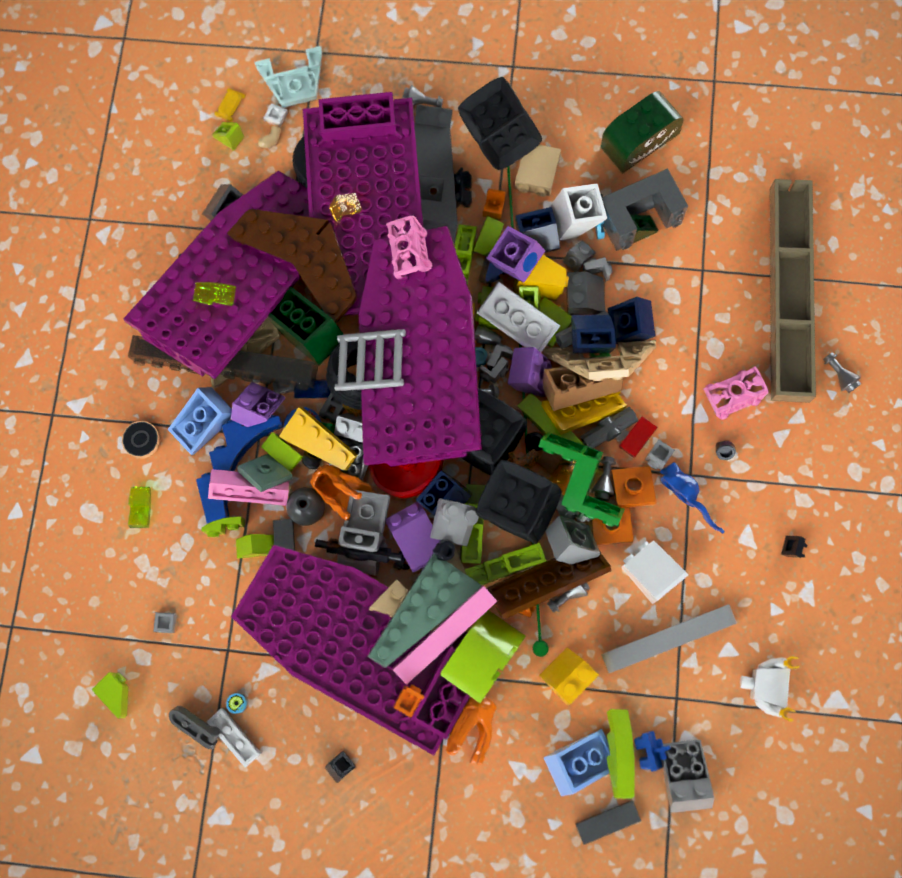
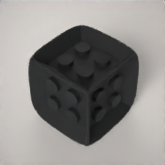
M504 77L496 78L466 98L458 107L459 114L468 131L479 144L485 157L497 170L512 165L542 142L539 130Z
M478 389L481 450L466 452L467 456L460 458L491 476L497 464L502 459L507 461L519 444L523 433L527 429V420L515 409L495 396Z
M502 459L495 467L477 505L476 514L480 518L490 521L497 527L517 537L537 544L555 513L562 490L557 484L552 483L545 477Z

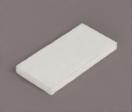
M500 282L495 285L476 312L522 346L535 347L540 352L543 351L560 327V325Z

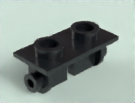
M461 167L454 174L456 209L460 204L465 208L470 207V204H472V191L465 190V188H472V175L469 171L463 172Z

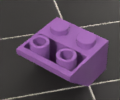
M535 347L514 348L508 384L517 391L545 397L546 395L542 388L544 369H552L551 361Z
M251 382L233 402L231 420L246 427L266 422L285 400V396Z

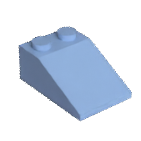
M212 387L197 388L168 430L191 455H194L223 429L222 425L227 424L226 422L231 419L232 408Z
M600 729L544 757L561 796L572 795L609 774L606 758L610 755L608 740L603 730Z

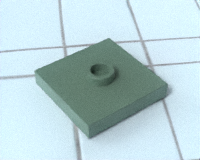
M269 454L237 467V471L260 492L292 479V473Z

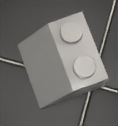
M559 515L545 530L554 557L559 562L575 564L600 555L591 529L587 524Z

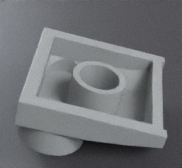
M439 499L430 538L448 540L467 547L473 525L479 518L476 514L477 508L450 500Z

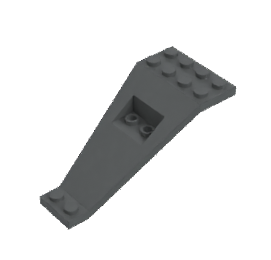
M417 104L414 124L423 227L428 230L447 226L455 245L458 223L450 132L453 109ZM432 187L437 189V193L434 195L430 193Z

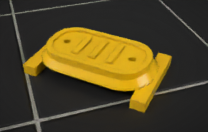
M228 88L226 95L219 105L218 112L215 111L214 115L232 122L233 118L230 116L234 114L241 98L244 99L246 95Z

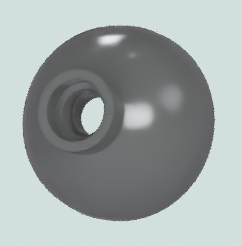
M299 488L292 492L287 500V514L298 525H312L322 517L325 510V502L313 488ZM302 501L307 502V505L304 508L300 507V503Z

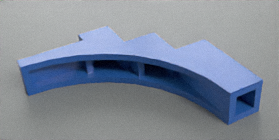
M271 415L266 422L246 427L233 420H229L226 422L227 424L222 425L227 447L218 446L214 448V451L209 452L213 469L235 471L245 453L258 440L284 427L279 415ZM205 473L201 475V478L196 479L208 524L230 517L228 500L208 499L211 473Z

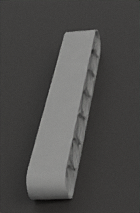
M728 604L603 653L601 656L608 673H612L734 625L737 621Z

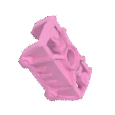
M408 216L386 223L389 232L388 238L391 245L395 278H404L405 274L416 272L417 270L425 272L432 269V262L428 260L425 241L427 231L421 226L416 217ZM410 221L411 228L407 233L404 229L406 228V223ZM394 226H396L399 229L398 233L395 230ZM408 241L407 248L401 250V243ZM410 253L415 255L417 266H412L408 261L411 258Z
M756 366L748 371L741 370L736 376L720 383L708 384L703 389L716 416L720 420L728 418L729 414L750 405H759L761 403L760 400L769 392ZM753 374H756V376L752 379L751 382L746 380L750 378ZM738 385L742 390L741 394H734L731 391V387ZM752 385L762 386L763 388L757 392L748 391ZM725 389L722 391V394H716V392ZM722 398H730L727 405L717 408L716 404Z

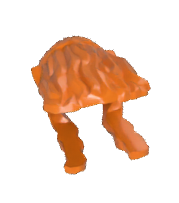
M334 465L319 467L310 480L311 486L323 498L324 502L329 504L344 520L350 519V513L347 512L350 495L354 499L359 500L362 497V492L358 493L356 490L373 492L368 483L363 482L356 476L342 472L340 468Z
M472 697L469 698L448 737L447 754L452 756L457 754L469 731L477 725L479 738L470 763L483 764L485 754L490 747L492 719L497 708L492 700L485 697L479 703Z

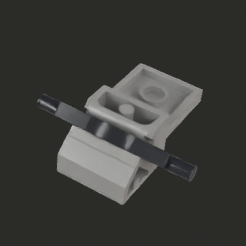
M356 490L358 493L362 492V497L356 500L350 495L347 507L350 519L345 520L344 526H341L339 540L330 538L329 541L316 539L315 547L324 548L327 553L338 554L339 564L354 567L364 574L378 576L381 562L388 563L389 560L402 562L403 554L393 553L390 548L384 547L385 537L383 532L390 496Z

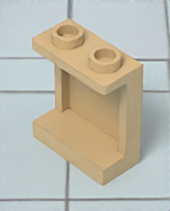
M538 145L534 150L522 157L515 180V189L523 193H536L541 197L551 196L555 173L560 161L561 149Z

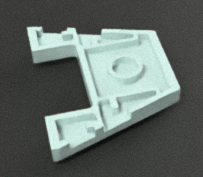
M321 46L306 49L308 66L281 73H273L270 58L254 62L256 69L282 107L317 100L322 60Z

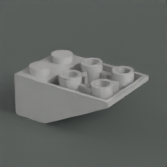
M352 413L338 415L334 435L358 455L348 470L341 471L363 480L368 465H365L363 460L362 416Z
M701 739L664 743V746L670 745V750L665 751L667 759L662 760L671 813L711 809L713 807L714 794Z

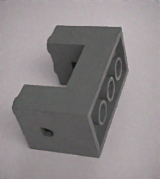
M667 168L602 197L607 215L603 226L616 251L620 249L625 250L632 246L637 227L630 215H639L655 208L665 228H675L682 224L688 205Z

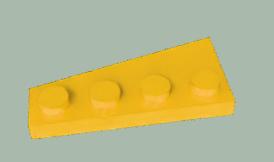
M618 392L555 411L552 410L548 400L542 401L541 405L560 435L617 414L627 407Z
M298 407L279 435V438L343 471L348 470L358 456L303 407Z

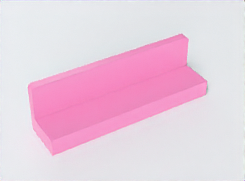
M212 469L208 499L286 506L289 481L260 492L239 472Z

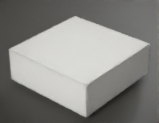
M271 103L264 116V120L281 127L288 114V110Z

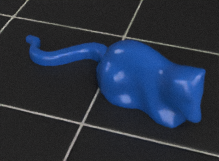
M675 462L660 471L661 474L665 475L660 479L664 486L670 489L682 502L697 508L702 513L705 521L713 529L720 531L722 534L725 532L712 521L705 506L696 501L699 494V485L692 476L682 472Z

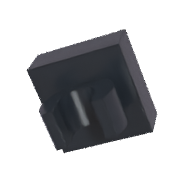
M786 536L781 555L804 558L805 555L802 554L803 548L808 546L805 543L806 539L801 536Z

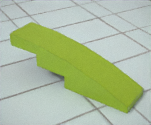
M459 224L455 248L468 285L477 227Z
M532 393L517 405L542 434L550 432L584 445L572 431L560 435L541 406L542 402Z
M466 484V488L473 494L465 504L477 508L486 485ZM480 517L473 525L467 547L462 546L461 563L481 564L484 519Z
M540 543L465 569L467 576L480 585H484L546 562Z
M610 709L607 711L611 732L606 734L610 755L606 758L614 798H634V748L629 712L625 709Z

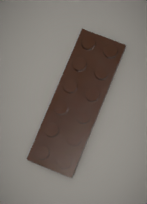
M601 552L598 557L575 564L559 562L556 558H553L486 589L497 600L494 606L504 620L611 572V565Z

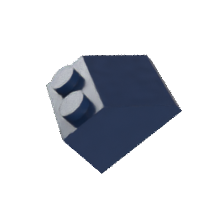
M635 297L608 308V314L615 328L616 344L620 342L645 341L656 337L650 300Z

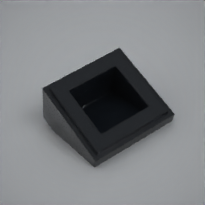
M342 751L325 766V769L338 783L356 766Z

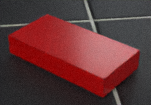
M641 416L619 445V448L635 458L655 432L657 426Z

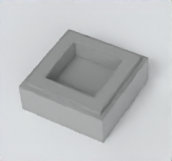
M155 612L153 632L175 633L177 614Z

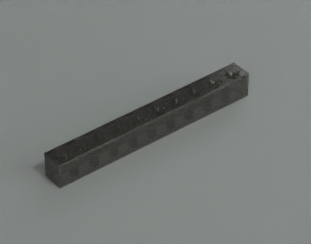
M132 336L128 357L134 361V364L145 366V363L156 368L167 366L175 371L187 369L190 373L198 374L144 340L142 336ZM238 351L220 375L228 379L240 377L248 382L260 380V383L270 385L273 382L278 383L282 387L293 385L298 389L308 390V388L314 389L318 366L313 361Z

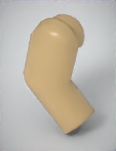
M272 126L270 135L259 139V146L261 148H269L276 145L280 128Z

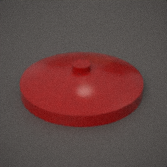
M444 459L399 466H389L386 463L369 465V471L374 483L384 493L396 498H409L421 494L442 470Z

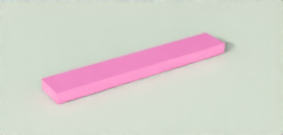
M481 586L394 666L393 671L407 685L492 607L497 600L484 586Z

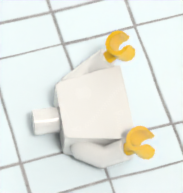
M790 656L787 659L772 658L759 664L757 669H753L752 677L741 676L740 688L751 690L750 698L755 700V704L766 714L783 717L790 722L794 721L787 717L790 711L796 713L795 710L787 707L790 678L789 668L798 669L800 667L793 666L791 663L793 659H799L798 657Z

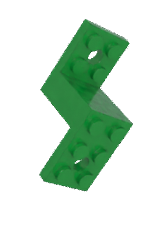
M547 432L541 439L538 447L543 448V451L549 454H554V452L560 454L565 460H576L561 505L565 506V509L568 511L584 513V516L587 518L600 519L608 526H618L625 509L588 495L603 452Z

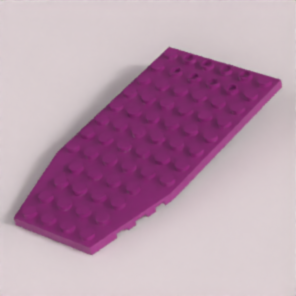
M392 92L318 99L319 107L303 109L309 217L325 219L332 224L357 294L356 302L344 316L359 314L374 240L388 238L389 232L386 223L414 216L423 227L412 98L393 99ZM410 221L406 223V228L404 229L407 233L411 228ZM394 226L395 230L398 233L399 229L396 226Z
M280 171L275 172L221 210L123 318L125 323L141 333L144 340L202 377L207 374L216 379L268 315L281 302L288 289L293 287L301 278L292 263L246 244L238 243L227 234L249 209L309 217L308 189Z
M447 226L426 230L427 237H425L428 260L432 262V269L425 272L417 270L416 272L405 274L406 276L401 279H397L394 276L389 238L374 240L359 311V333L405 329L406 335L403 337L401 379L404 380V385L361 389L363 460L365 465L386 463L389 466H399L465 457L468 451L481 450L472 296ZM408 241L401 243V250L407 248ZM410 253L411 258L408 261L412 266H417L415 255ZM395 338L384 339L383 380L393 379ZM376 339L366 340L364 381L375 380Z
M273 545L231 618L293 677L426 752L435 755L443 738H448L470 697L441 676L443 668L467 635V632L464 631L406 685L393 671V667L433 631H429L384 668L369 658L368 654L391 620V617L381 612L370 611L369 608L389 587L354 567ZM411 684L421 689L422 692L420 694L425 696L420 701L412 718L393 708L403 687L406 685L410 688Z

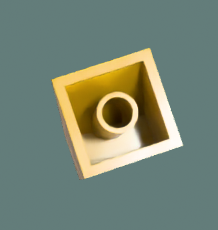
M542 255L524 283L514 278L513 292L519 294L520 285L539 286L541 298L546 297L547 299L557 300L559 295L563 294L564 287L567 288L569 277L566 276V268Z
M567 647L539 675L566 705H570L599 676L584 659Z

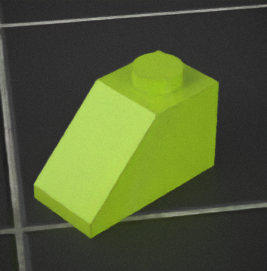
M109 672L91 690L118 719L125 718L127 716L129 687L125 683L126 679L119 672L117 674Z

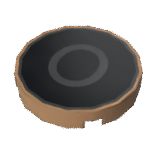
M137 421L131 423L125 429L122 435V445L130 456L144 459L152 456L157 451L161 437L153 424L146 421Z

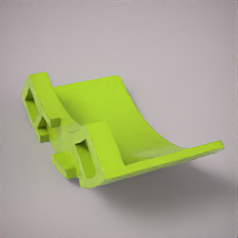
M487 610L475 622L443 668L441 676L481 703L501 674L498 672V669H504L526 636Z

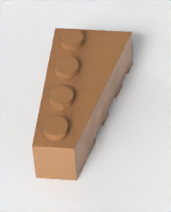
M566 367L544 369L542 388L552 410L555 411L622 390L623 379L604 378L602 381H593Z

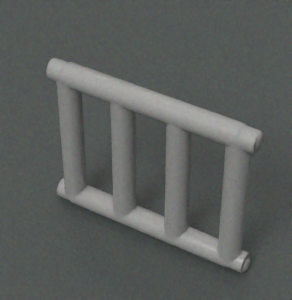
M405 329L338 335L337 341L340 342L338 384H335V391L403 386L404 380L401 379L402 342L403 337L406 335ZM395 338L393 379L383 380L384 339ZM376 339L375 380L364 381L366 340ZM358 341L356 382L346 383L348 342Z

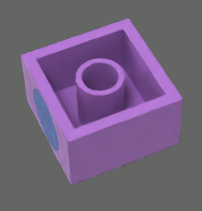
M507 226L487 256V259L496 268L524 283L545 250L536 240Z

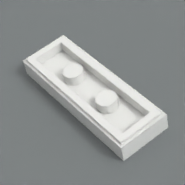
M221 708L207 721L211 727L215 726L220 729V739L245 768L261 754L224 708Z

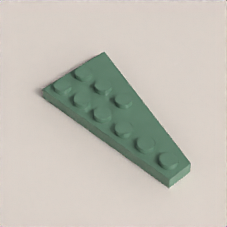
M433 553L373 646L368 657L384 668L387 667L459 608L482 585L449 562L438 559L435 553Z

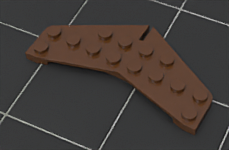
M249 209L227 232L238 243L246 244L292 263L322 310L336 324L356 302L357 294L333 226L328 220Z

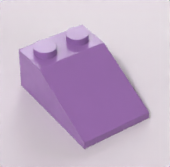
M415 502L386 518V524L412 572L414 573L423 568L433 554V548L441 540L430 538L433 525L421 504Z

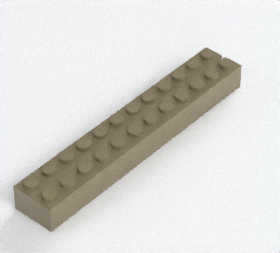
M774 179L770 187L771 401L810 403L816 397L813 180H795L790 191H788L792 180Z

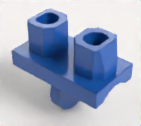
M654 731L643 733L642 736L635 738L636 749L645 748L647 756L639 758L641 769H651V772L663 768L662 760L667 759L665 751L670 750V745L664 746L662 738L656 739Z

